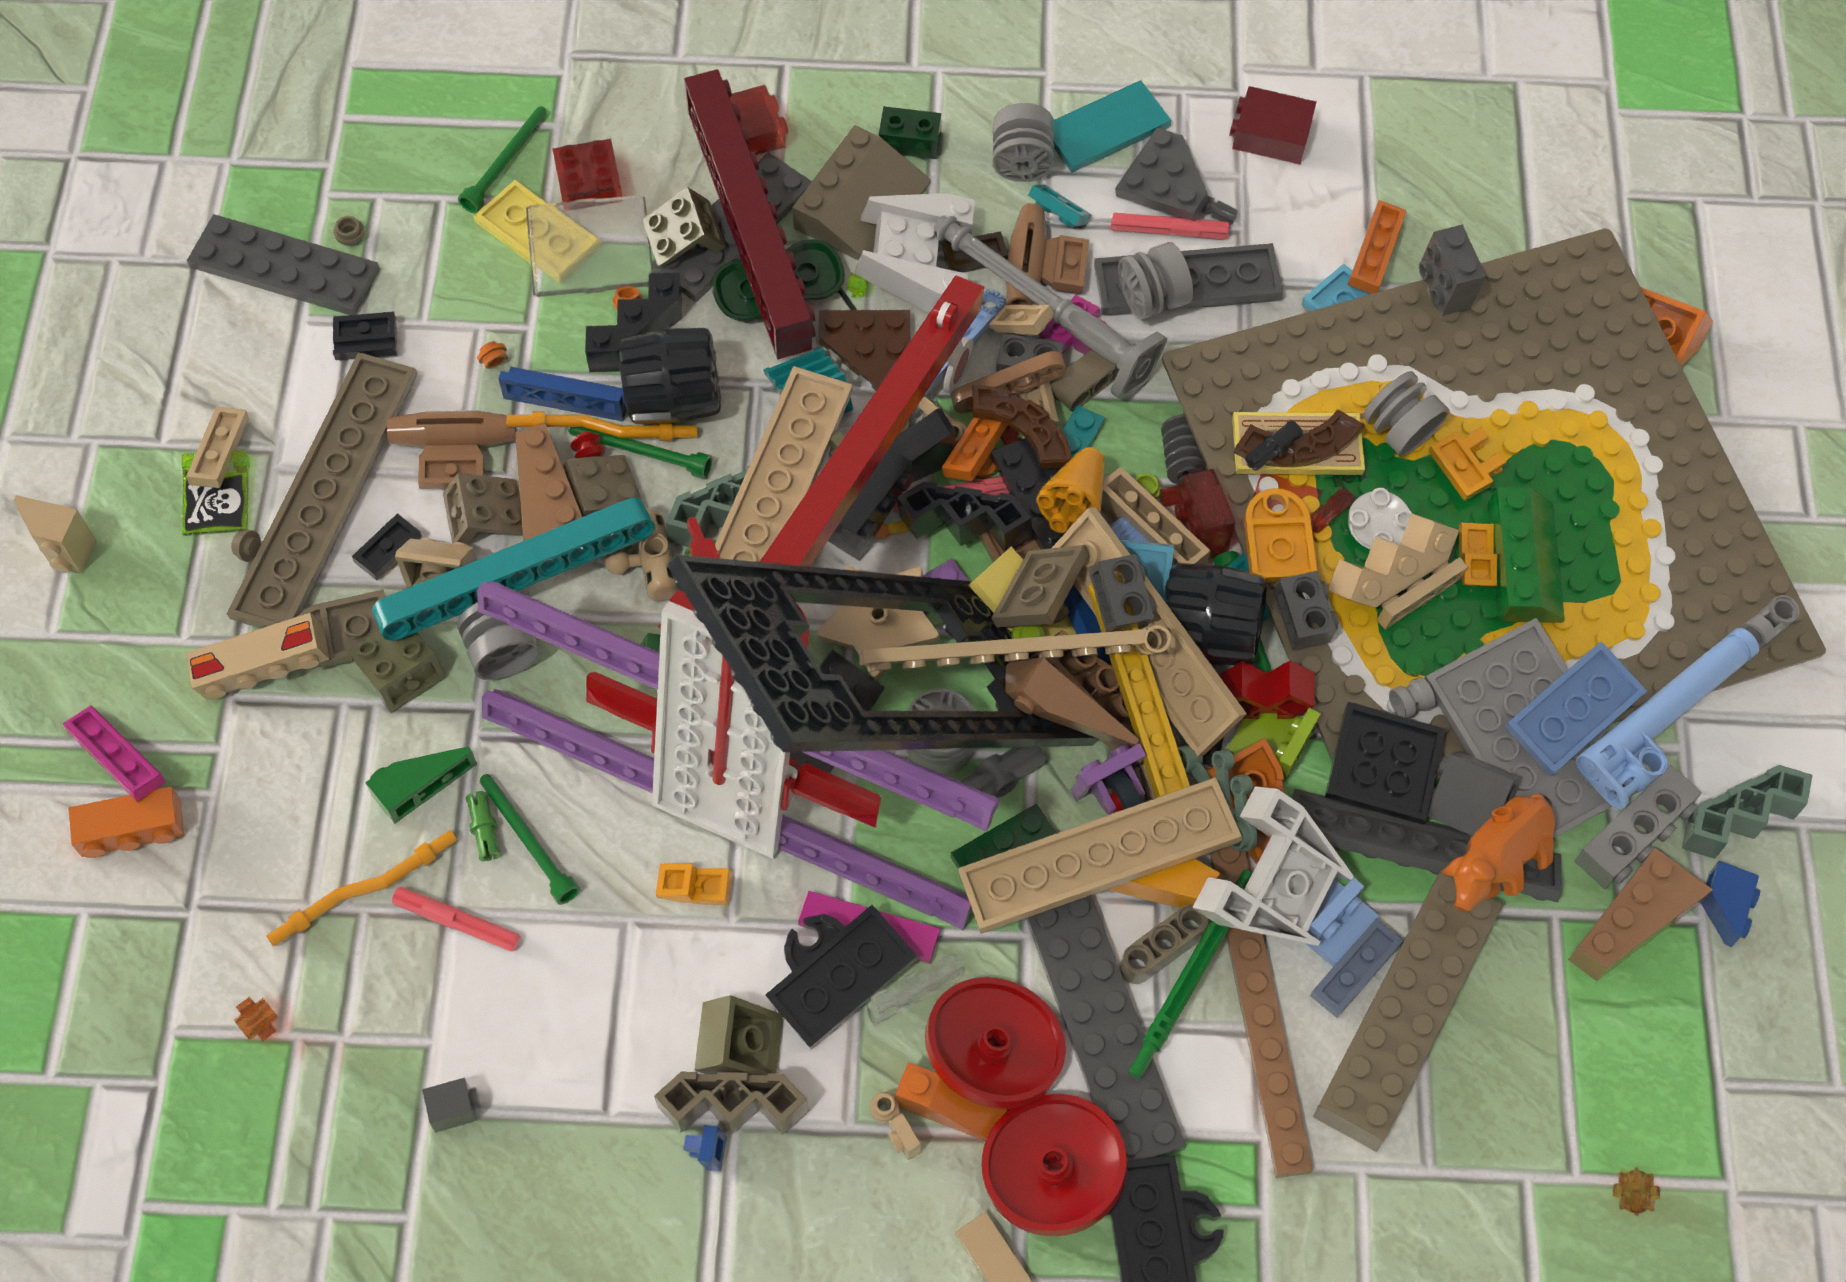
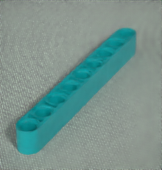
M626 499L384 597L373 605L372 614L385 640H400L461 615L467 608L478 602L477 589L483 581L487 583L491 581L497 582L517 592L642 541L654 532L655 523L641 499Z

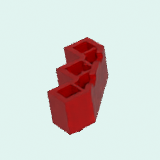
M1242 661L1221 674L1217 673L1247 713L1241 720L1259 719V714L1277 713V719H1292L1306 712L1308 708L1315 707V672L1296 662L1288 661L1266 673Z

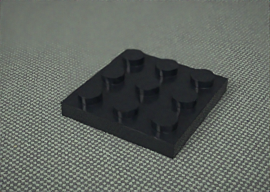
M1348 702L1345 706L1324 797L1423 825L1427 820L1446 729Z

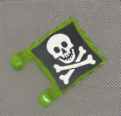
M244 449L233 451L234 472L226 473L220 488L189 485L186 476L195 454H183V536L248 530V474L250 458L246 455V451Z

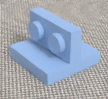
M1354 877L1345 887L1336 879L1333 880L1307 931L1321 942L1319 946L1306 945L1333 967L1373 921L1380 917L1359 898L1364 885Z

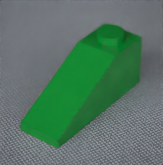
M467 746L393 762L387 767L376 770L365 783L372 797L392 822L396 824L476 766L477 763L472 750Z

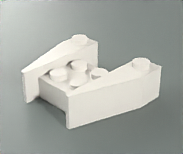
M948 193L869 197L862 213L861 221L876 224L873 252L863 250L854 274L930 313L955 275L964 279L968 278L966 273L936 267L939 240L937 239V232L934 231V226L937 220L945 215L946 217L955 216L958 221L957 224L962 228L965 226L971 227L973 224L975 200Z
M1255 786L1240 817L1270 837L1257 866L1244 890L1231 881L1208 877L1193 909L1218 925L1319 946L1321 941L1307 931L1334 878L1352 880L1354 875L1302 805L1279 789Z

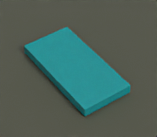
M1140 80L1055 119L1054 149L1069 170L1074 172L1151 136L1156 128L1164 130L1171 127L1172 120Z

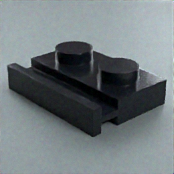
M395 312L334 316L333 356L335 361L355 359L358 352L374 357L397 355V318Z

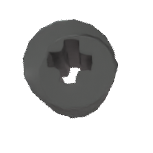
M1180 414L1167 419L1162 424L1161 434L1163 437L1162 442L1168 479L1172 483L1183 486L1200 483L1207 476V471L1203 470L1206 464L1185 415Z

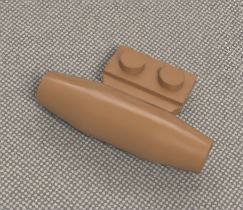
M1028 203L1022 206L1010 240L1008 261L1040 283L1042 281L1051 286L1053 290L1082 294L1089 239L1064 235L1047 239L1044 209L1038 204ZM1006 282L1008 305H1033L1034 301Z
M477 410L425 411L387 419L388 443L424 448L421 455H419V489H446L457 473L484 476V457L479 448L516 441V427H507L506 415Z

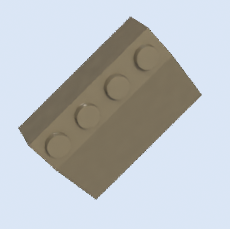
M854 125L792 207L794 229L813 239L829 243L835 250L859 261L863 250L869 252L874 250L876 224L861 221V216L869 197L923 194L930 185L931 179L881 137Z

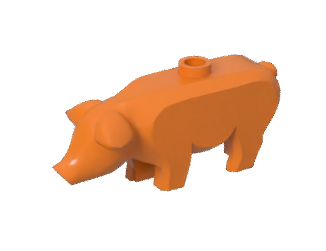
M1536 793L1530 797L1516 796L1503 807L1493 810L1492 816L1471 836L1465 855L1453 859L1441 870L1442 874L1454 877L1456 890L1454 909L1470 912L1484 898H1494L1501 891V882L1505 895H1518L1524 890L1523 865L1532 858L1537 860L1538 869L1542 870L1553 862L1555 816L1551 805L1544 799L1543 795Z

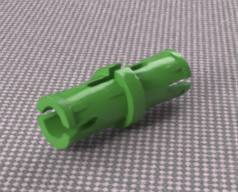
M477 791V799H474L473 793H470L466 796L472 821L469 827L471 834L475 835L479 860L484 862L491 861L489 853L493 855L495 860L501 856V852L495 835L497 824L495 818L491 817L487 799L488 795L484 791Z

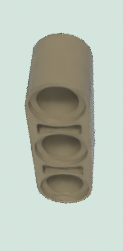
M1091 349L1069 366L1063 376L1053 380L1051 383L1052 393L1073 412L1077 405L1082 407L1114 382L1119 370L1116 364Z
M1194 904L1182 907L1126 948L1120 965L1123 979L1131 984H1141L1199 943L1205 932L1208 918L1193 909ZM1192 920L1197 923L1199 928L1196 930L1187 929L1182 922ZM1159 939L1167 940L1171 943L1172 948L1161 949L1155 942ZM1139 959L1144 962L1146 967L1134 969L1129 965L1128 961Z

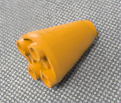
M1091 447L1082 449L1041 488L1036 502L1040 512L1049 521V526L1055 532H1066L1087 508L1096 507L1099 512L1101 511L1105 463L1104 456L1099 450Z

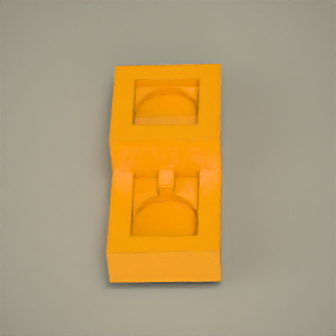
M1459 524V556L1468 566L1462 577L1463 585L1496 587L1497 554H1494V524Z
M692 863L660 864L655 896L660 899L692 904L729 905L733 873L729 868H696Z

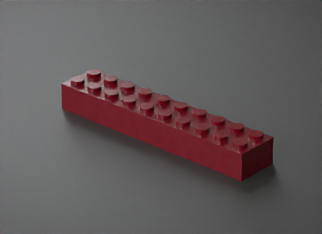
M719 69L684 78L688 115L776 358L778 360L812 350V337H816L813 325L815 314L811 303L805 304L803 296L806 295V291L801 277H795L796 263L792 252H786L784 245H787V240L783 227L777 228L775 220L778 217L773 201H767L768 188L764 177H758L756 171L759 170L758 160L755 152L750 153L747 147L750 145V140L746 128H740L739 121H741L738 106L736 103L731 104L729 98L732 97L730 84L727 79L722 80Z

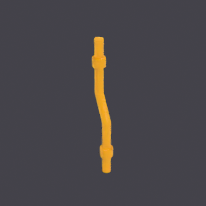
M532 411V414H506L507 427H534L546 423L547 427H583L619 438H659V441H672V438H697V425H672V423H659V425H619L587 415L545 414V411Z
M449 830L431 843L427 844L425 842L414 849L415 853L383 875L338 887L304 911L299 909L288 916L289 921L266 935L267 939L274 947L295 932L300 934L311 926L310 922L341 901L388 888L420 865L426 866L437 859L435 855L458 841L456 836Z

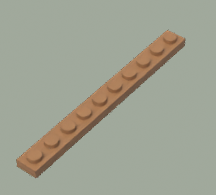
M1228 846L1209 853L1212 869L1220 872L1221 880L1231 881L1235 884L1243 870L1249 871L1246 852L1235 850ZM1230 927L1228 933H1226V939L1275 1178L1310 1174L1313 1171L1264 937L1263 934Z

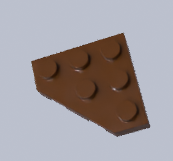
M819 310V343L827 350L831 349L841 358L843 364L857 376L861 375L876 391L910 342V310Z

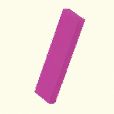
M92 705L62 723L65 730L136 802L166 783L163 775Z
M808 891L798 920V926L806 928L802 919L821 914L835 917L844 926H847L865 911L867 907ZM879 911L918 956L917 960L930 964L940 934V928Z

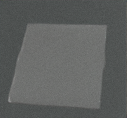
M644 196L580 199L571 202L529 205L526 208L534 296L544 297L575 293L589 294L617 290L625 286L635 288L649 286V273H653L651 246L643 224V219L647 216Z

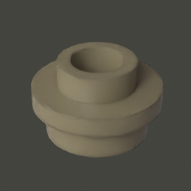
M352 216L340 218L334 227V236L343 245L358 243L365 233L363 224Z

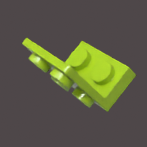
M1308 708L1303 718L1297 715V717L1292 719H1277V713L1259 714V719H1243L1227 749L1233 754L1266 738L1282 767L1284 776L1282 781L1286 782L1312 736L1321 713Z

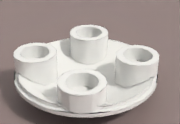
M1376 488L1371 492L1361 495L1354 501L1348 513V526L1355 540L1368 549H1371L1375 536L1400 544L1412 512L1398 496L1389 493L1385 488Z

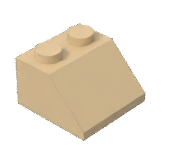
M16 495L14 503L39 550L50 563L49 565L63 573H67L69 570L82 573L96 543V539L79 511L75 508Z
M423 538L421 540L409 539L396 551L395 555L407 588L477 560L474 547L461 542L453 544L440 543L430 538Z

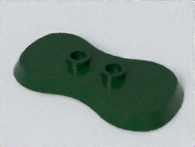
M808 239L799 241L786 249L787 253L792 252L796 263L795 277H801L806 291V295L803 296L804 300L826 299L842 287L845 279L844 266L840 256L829 243L822 240ZM741 259L722 265L714 273L711 283L712 293L720 310L727 317L734 320L749 321L761 317Z

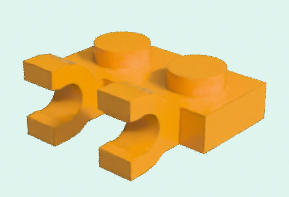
M1482 427L1464 438L1456 431L1431 445L1428 450L1464 501L1491 487L1493 483L1491 477L1500 474L1503 471L1502 466L1507 463L1500 452L1482 463L1473 454V452L1485 446L1483 442L1489 437Z

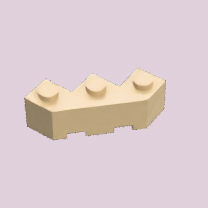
M1411 513L1400 544L1375 536L1365 566L1339 559L1328 590L1349 600L1376 608L1446 563L1459 530Z

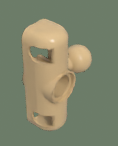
M650 509L648 512L655 523V530L648 538L637 542L639 554L627 555L626 552L617 550L607 554L604 563L607 570L612 574H622L628 567L642 566L648 597L652 601L671 599L678 591V587L675 584L674 575L673 578H670L667 573V569H669L667 564L672 560L664 519L658 511ZM651 573L652 581L648 584L647 574Z

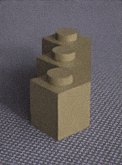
M681 1071L654 1095L659 1110L681 1133L707 1109L715 1115L731 1134L759 1110L783 1135L809 1111L808 1099L784 1074L768 1073V1075H748V1073L732 1072L697 1074V1072Z

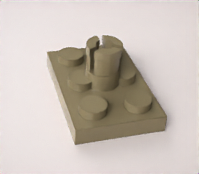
M1084 546L1029 550L991 617L996 627L1056 624L1065 619L1069 610L1064 601L1088 557Z

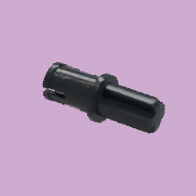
M1289 420L1286 425L1273 435H1266L1263 439L1264 442L1246 455L1247 466L1254 471H1258L1273 458L1281 457L1287 447L1303 436L1300 426L1296 422Z

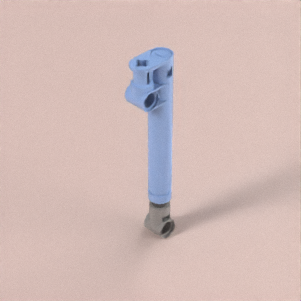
M1786 595L1775 597L1767 606L1744 623L1742 628L1734 629L1577 756L1576 765L1578 770L1606 802L1616 809L1625 808L1632 794L1636 791H1643L1666 771L1668 766L1667 757L1652 740L1740 669L1747 661L1757 655L1759 648L1764 647L1791 625L1800 613L1799 605L1796 601ZM1643 763L1648 765L1651 771H1648L1643 766Z

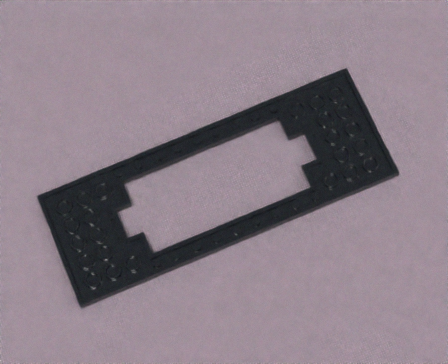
M676 555L667 564L675 577V584L687 596L693 606L694 615L705 625L713 638L712 643L714 647L724 656L732 669L731 674L733 678L745 690L751 700L752 709L762 718L770 731L771 740L782 752L1093 746L1099 740L1096 737L1018 709L1014 705L1015 700L1005 693L1006 665L1009 661L1004 662V655L994 656L995 662L985 663L994 677V680L987 686V689L995 699L998 711H863L840 674H823L799 637L810 626L795 602L937 612L943 621L944 630L957 643L1012 639V632L1007 627H996L991 618L994 613L970 588L969 584L972 581Z

